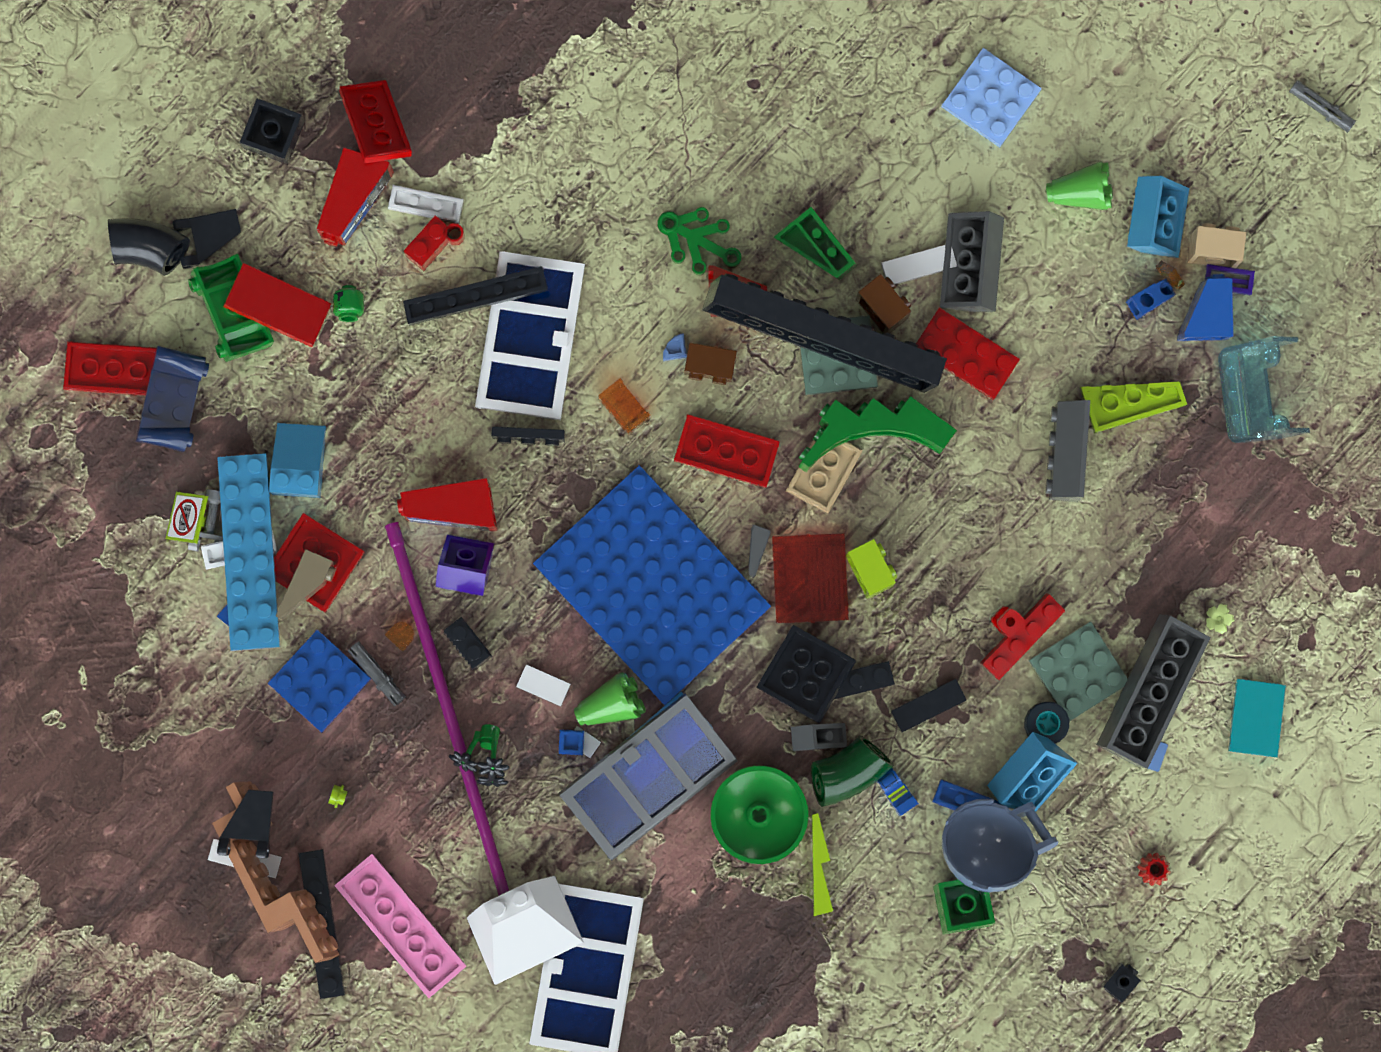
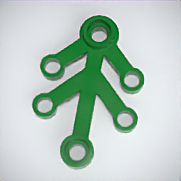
M700 207L694 212L679 216L671 211L662 213L658 218L657 226L662 234L668 235L672 249L671 259L674 263L681 264L685 260V252L680 249L677 234L687 240L693 261L692 271L695 275L700 276L706 272V264L702 261L698 246L722 258L724 265L728 268H735L741 263L742 256L738 249L733 247L725 249L704 237L715 233H728L730 224L726 219H719L716 223L690 230L683 225L693 221L704 223L708 220L709 212L706 208ZM704 211L706 217L704 219L698 218V212ZM671 220L674 225L671 228H667L665 222ZM720 223H725L727 225V229L720 230L718 228V225ZM680 252L683 258L676 260L674 254ZM729 255H734L736 257V261L730 263L727 260V257ZM702 264L704 269L698 272L695 270V265Z

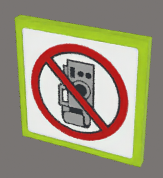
M176 492L165 539L198 544L201 526L204 527L206 521L204 513L208 496Z

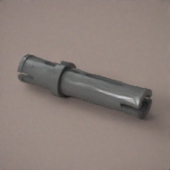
M1299 80L1296 81L1289 93H1292L1326 117L1325 120L1327 122L1332 121L1345 130L1346 133L1350 131L1356 120L1339 109L1340 106L1337 104L1334 106Z
M360 641L348 650L377 685V690H381L394 707L406 698L393 682L392 676H388Z

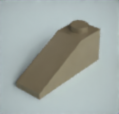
M305 550L276 617L282 620L285 619L325 586L327 581L331 582L336 572V568L333 567L335 563L309 550Z

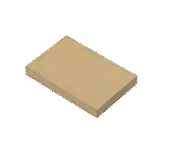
M813 440L811 446L809 447L810 449L812 448V446L815 444L816 441ZM849 442L833 448L818 459L807 472L798 468L786 492L828 514L863 450Z

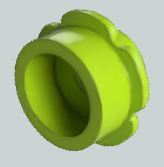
M334 785L328 803L335 805L334 808H337L338 804H344L347 791L343 790L344 785L341 787Z

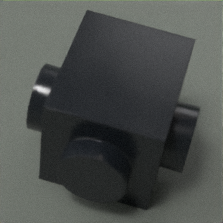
M1119 963L1100 986L1118 1002L1122 1003L1141 980L1137 977L1139 972L1127 963L1124 966ZM1124 977L1125 981L1120 985V979Z

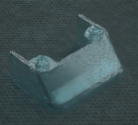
M1272 336L1227 347L1220 352L1218 363L1228 437L1232 442L1246 443L1274 440L1310 433V428H1290L1289 421L1284 415H1273L1267 369L1275 367L1279 363L1281 357L1280 346L1298 342V337Z

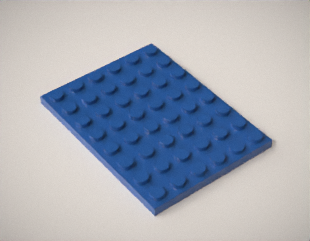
M640 465L533 563L664 705L672 700L771 607Z

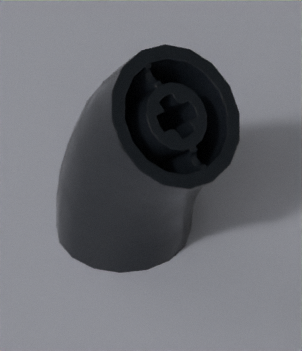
M133 218L108 219L109 240L115 265H139L150 268L165 276L170 274L180 264L181 258L188 251L190 239L165 225Z

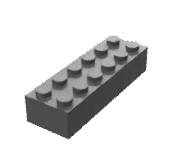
M1159 614L1096 745L1135 766L1148 769L1211 637L1170 615Z

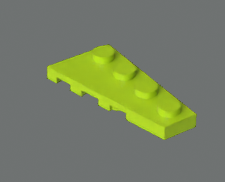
M1180 382L1080 387L1083 400H1090L1089 419L1094 434L1187 405Z

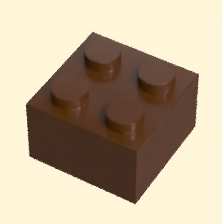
M880 274L858 292L856 301L867 315H870V318L882 333H891L909 318L911 304L905 296H899L895 292L896 286L889 277L884 278Z

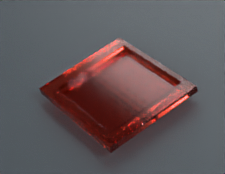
M845 533L772 536L776 624L849 620Z

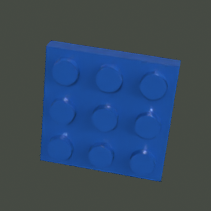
M316 630L268 684L323 733L371 678L319 630Z

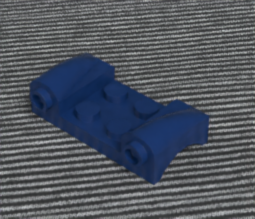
M161 346L156 347L136 442L157 445L179 452H184L186 447H191L194 433H190L189 426L199 381H201L202 376H207L209 363L205 362L206 357Z

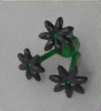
M491 724L482 725L481 731H475L471 744L467 751L463 752L462 756L457 751H454V755L449 754V758L454 761L453 765L457 767L462 765V769L465 772L468 770L476 772L477 769L474 766L478 765V767L482 768L478 772L480 775L488 774L487 778L478 777L479 780H476L478 784L487 787L492 784L496 787L508 784V781L503 778L505 776L503 771L508 770L509 766L501 765L503 762L502 758L496 759L500 735L499 727ZM478 741L482 748L491 750V757L486 758V763H476L470 760L471 753Z

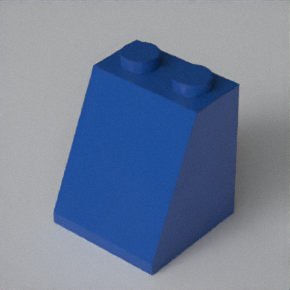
M1212 274L1199 284L1177 335V341L1227 340L1233 337L1232 278H1225V274Z

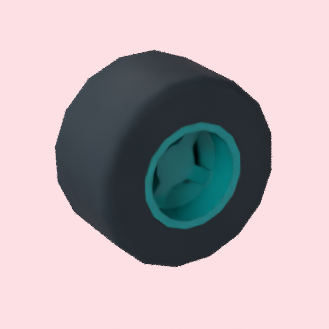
M1042 702L1028 710L1024 719V728L1028 737L1032 732L1049 738L1056 744L1066 737L1070 720L1067 712L1061 705L1054 702Z

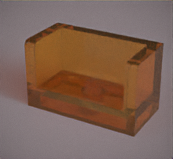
M621 378L598 395L600 402L628 436L651 419L649 412L644 410L624 385Z

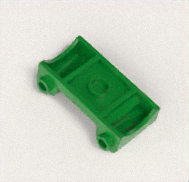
M238 254L209 266L193 268L190 275L191 278L188 279L191 291L203 297L219 336L218 344L215 345L216 353L225 362L266 349L274 343L268 327L223 307L242 266Z

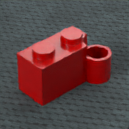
M435 215L403 252L409 260L424 272L448 244L456 246L464 241L465 234L463 228L457 223L446 226ZM453 229H458L461 231V235L458 239L453 240L448 237L449 232Z

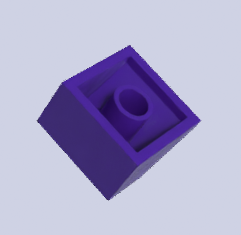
M447 535L438 563L435 587L483 596L495 543Z

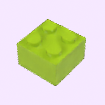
M874 539L849 551L845 556L866 599L893 587L897 578L891 564L887 566L884 560L886 552L882 544H876Z

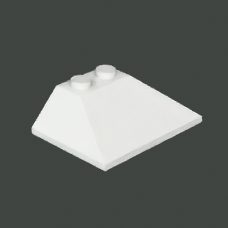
M555 876L527 882L483 903L467 917L495 985L584 943Z

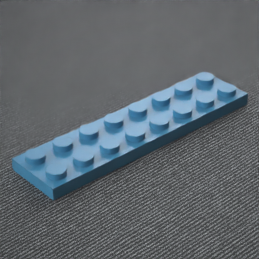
M267 454L218 457L230 650L280 647L279 621L278 617H276L278 607Z

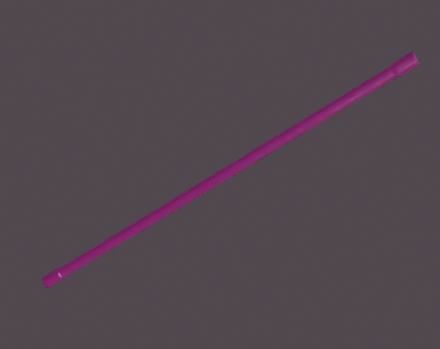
M393 522L385 525L390 546L394 551L454 751H457L462 756L463 752H466L467 749L406 553L399 522ZM461 765L459 766L496 890L498 896L510 890L474 772L471 770L465 772Z

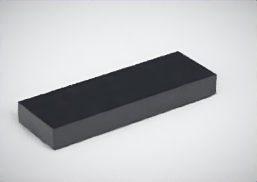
M954 679L892 710L891 713L902 733L967 701L957 679Z

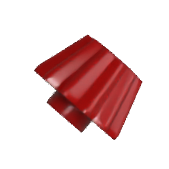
M1148 853L1145 858H1141V864L1137 866L1140 870L1138 875L1143 878L1144 883H1149L1151 886L1155 884L1161 885L1163 881L1168 880V875L1171 873L1169 869L1170 863L1166 861L1165 856H1160L1158 853L1153 855ZM1154 864L1158 867L1156 874H1152L1150 871V867Z

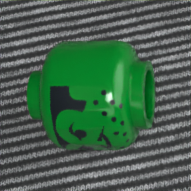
M353 285L342 286L341 289L333 294L334 315L343 322L357 321L364 314V294Z

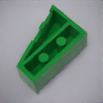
M812 207L774 236L776 240L838 280L858 266Z

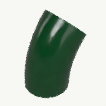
M859 735L842 751L828 758L812 762L811 781L816 800L821 807L849 799L876 783L894 764L876 745Z

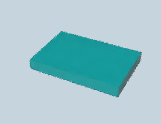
M1236 679L1228 752L1278 758L1286 685Z

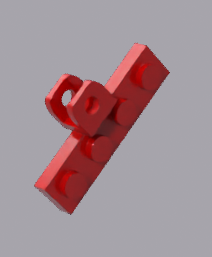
M1048 593L1024 617L1017 611L1002 606L991 617V622L1005 637L980 663L995 679L1000 680L1056 622L1065 610Z

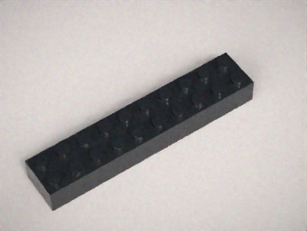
M732 274L720 275L710 283L702 311L923 393L939 386L947 358L941 357V353L931 349L925 351L918 348V344L914 342H901L896 340V336L890 333H877L873 331V327L865 324H860V326L853 324L851 319L844 316L834 317L829 315V311L819 307L815 309L810 308L802 300L786 299L784 294L778 291L771 290L768 292L762 290L759 284L747 282L746 284L738 281L739 278Z

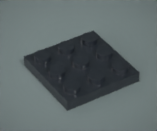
M793 625L756 688L820 724L856 660Z

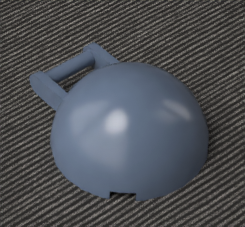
M976 799L964 803L954 810L947 819L943 830L942 850L950 871L959 881L972 889L988 893L1014 888L1022 883L1035 868L1038 855L1058 845L1059 842L1056 837L1050 835L1034 811L1036 807L1032 802L1011 811L1007 806L993 803L994 799ZM1027 816L1043 842L1036 844L1030 828L1021 819L1022 817Z

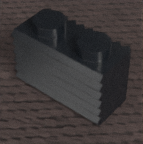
M462 617L444 630V634L447 635V638L450 639L456 650L462 654V657L465 658V661L468 662L472 670L478 669L493 657Z

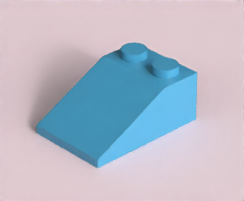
M277 423L270 471L269 493L278 496L321 498L326 426Z

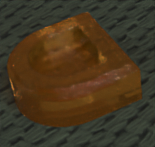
M399 622L393 625L385 636L403 652L412 643L414 630L409 624Z

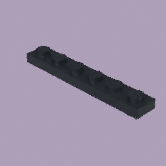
M540 266L405 300L403 304L408 324L414 325L549 290L544 268Z
M324 849L298 853L303 888L313 895L318 914L324 917L329 935L333 936L337 942ZM340 955L331 960L315 963L320 999L344 996L345 989Z

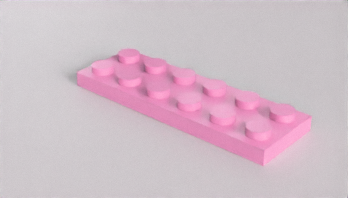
M374 854L367 857L334 885L428 998L433 996L467 967Z

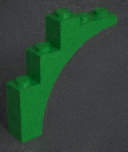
M911 396L906 402L901 400L894 410L895 413L872 398L869 404L864 402L856 412L858 415L835 399L832 405L827 403L819 413L822 417L819 425L824 427L825 430L820 428L813 438L816 441L811 449L807 446L799 456V459L802 460L799 468L807 472L818 459L833 448L848 441L868 436L906 438L925 445L936 453L941 454L957 430Z

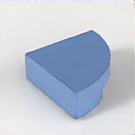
M684 333L676 335L667 343L663 352V361L687 358Z

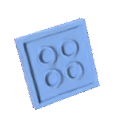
M983 48L941 107L1000 148L1042 88Z

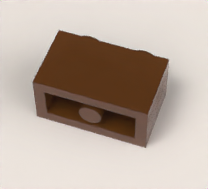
M689 343L684 374L689 375V379L696 381L708 378L712 379V383L718 385H726L727 382L732 383L737 351Z

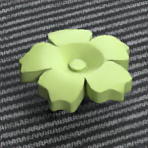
M1219 604L1218 607L1209 608L1206 612L1211 617L1206 619V626L1209 630L1214 629L1216 632L1223 634L1227 632L1226 625L1230 626L1235 621L1234 615L1228 614L1229 609L1227 605Z

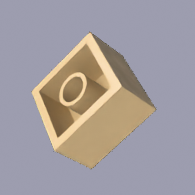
M1203 223L1190 235L1187 263L1236 268L1243 261L1246 232L1240 231L1238 227L1228 226L1225 229H1219L1214 224Z

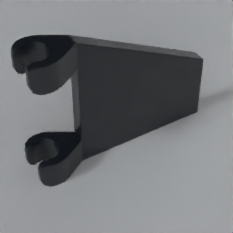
M236 209L173 221V228L178 232L188 229L192 230L197 255L184 256L180 260L183 269L200 265L241 233Z
M247 791L219 838L217 846L218 855L228 856L230 854V839L258 840L256 856L263 859L269 857L273 791Z

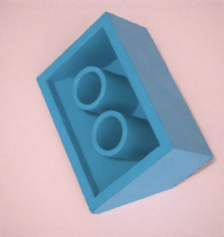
M1163 176L1138 177L1127 247L1141 253L1179 258L1189 188Z
M1032 732L987 786L1001 805L1016 809L1032 802L1036 807L1034 810L1036 812L1078 763L1049 738Z

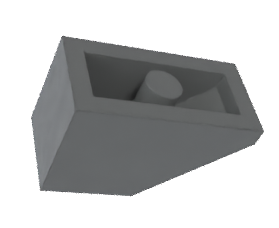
M845 723L791 727L793 751L847 747Z

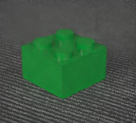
M959 880L941 882L933 886L943 935L990 927L995 924L990 894L988 892L972 889Z

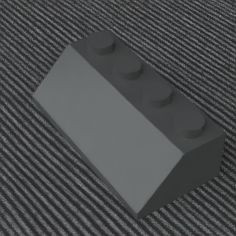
M990 211L948 213L940 298L941 308L969 312H996L1004 217ZM951 247L957 263V267L950 268Z
M1090 400L1058 401L1055 408H1051L1050 421L1054 422V432L1050 431L1049 446H1053L1052 455H1048L1047 470H1051V478L1046 480L1045 493L1049 494V500L1079 502L1084 497Z

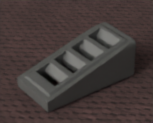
M753 525L751 528L748 573L749 577L752 578L756 576L771 534L770 530L757 525Z

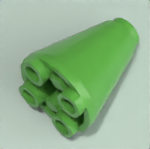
M1108 162L1094 163L1054 179L1052 183H1046L1048 202L1097 210L1112 208L1111 199L1113 198L1112 185L1108 182V177L1110 176Z
M623 672L616 674L582 700L574 708L579 724L594 725L641 717V714L645 713L646 709L643 701L638 699L636 694L638 685L634 677L628 678L626 673Z

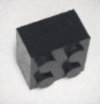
M257 98L240 144L243 149L288 165L305 120L302 114Z

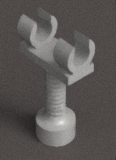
M206 490L210 507H208L205 531L203 533L200 532L198 544L189 543L188 550L198 552L201 538L213 539L214 543L223 541V536L214 535L213 532L216 522L215 517H217L216 512H218L217 505L221 503L220 491Z

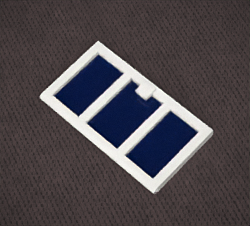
M505 251L499 253L496 277L542 266L549 291L491 305L475 403L476 408L561 420L585 264Z
M559 884L584 943L543 962L529 1045L570 1052H618L644 898Z

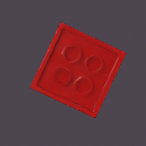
M303 513L274 557L275 578L277 583L288 589L305 550L332 560L335 563L333 567L336 568L331 582L327 581L325 586L306 600L326 613L365 551Z

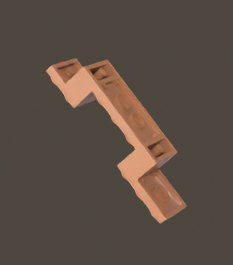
M251 781L234 782L226 787L236 808H238L248 790H259ZM236 810L212 823L219 838ZM230 839L231 849L228 856L267 932L285 930L296 924L315 963L331 960L338 956V944L334 937L329 935L326 929V920L321 914H318L313 895L305 889L289 892L280 897L277 887L271 884L268 878L269 871L267 867L256 856L257 847L249 840Z

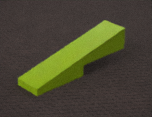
M818 813L811 815L813 916L833 912L821 863L830 861Z

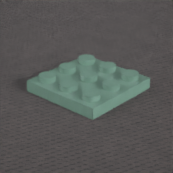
M870 315L849 318L853 324L871 326ZM800 347L805 395L878 387L876 375Z
M1092 622L1087 623L1029 660L1055 703L1061 705L1067 712L1070 721L1122 689L1128 680Z

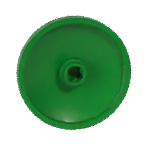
M767 766L747 767L730 775L715 793L710 813L712 829L719 844L733 857L751 864L776 862L793 852L805 835L809 817L807 801L799 785L786 773Z

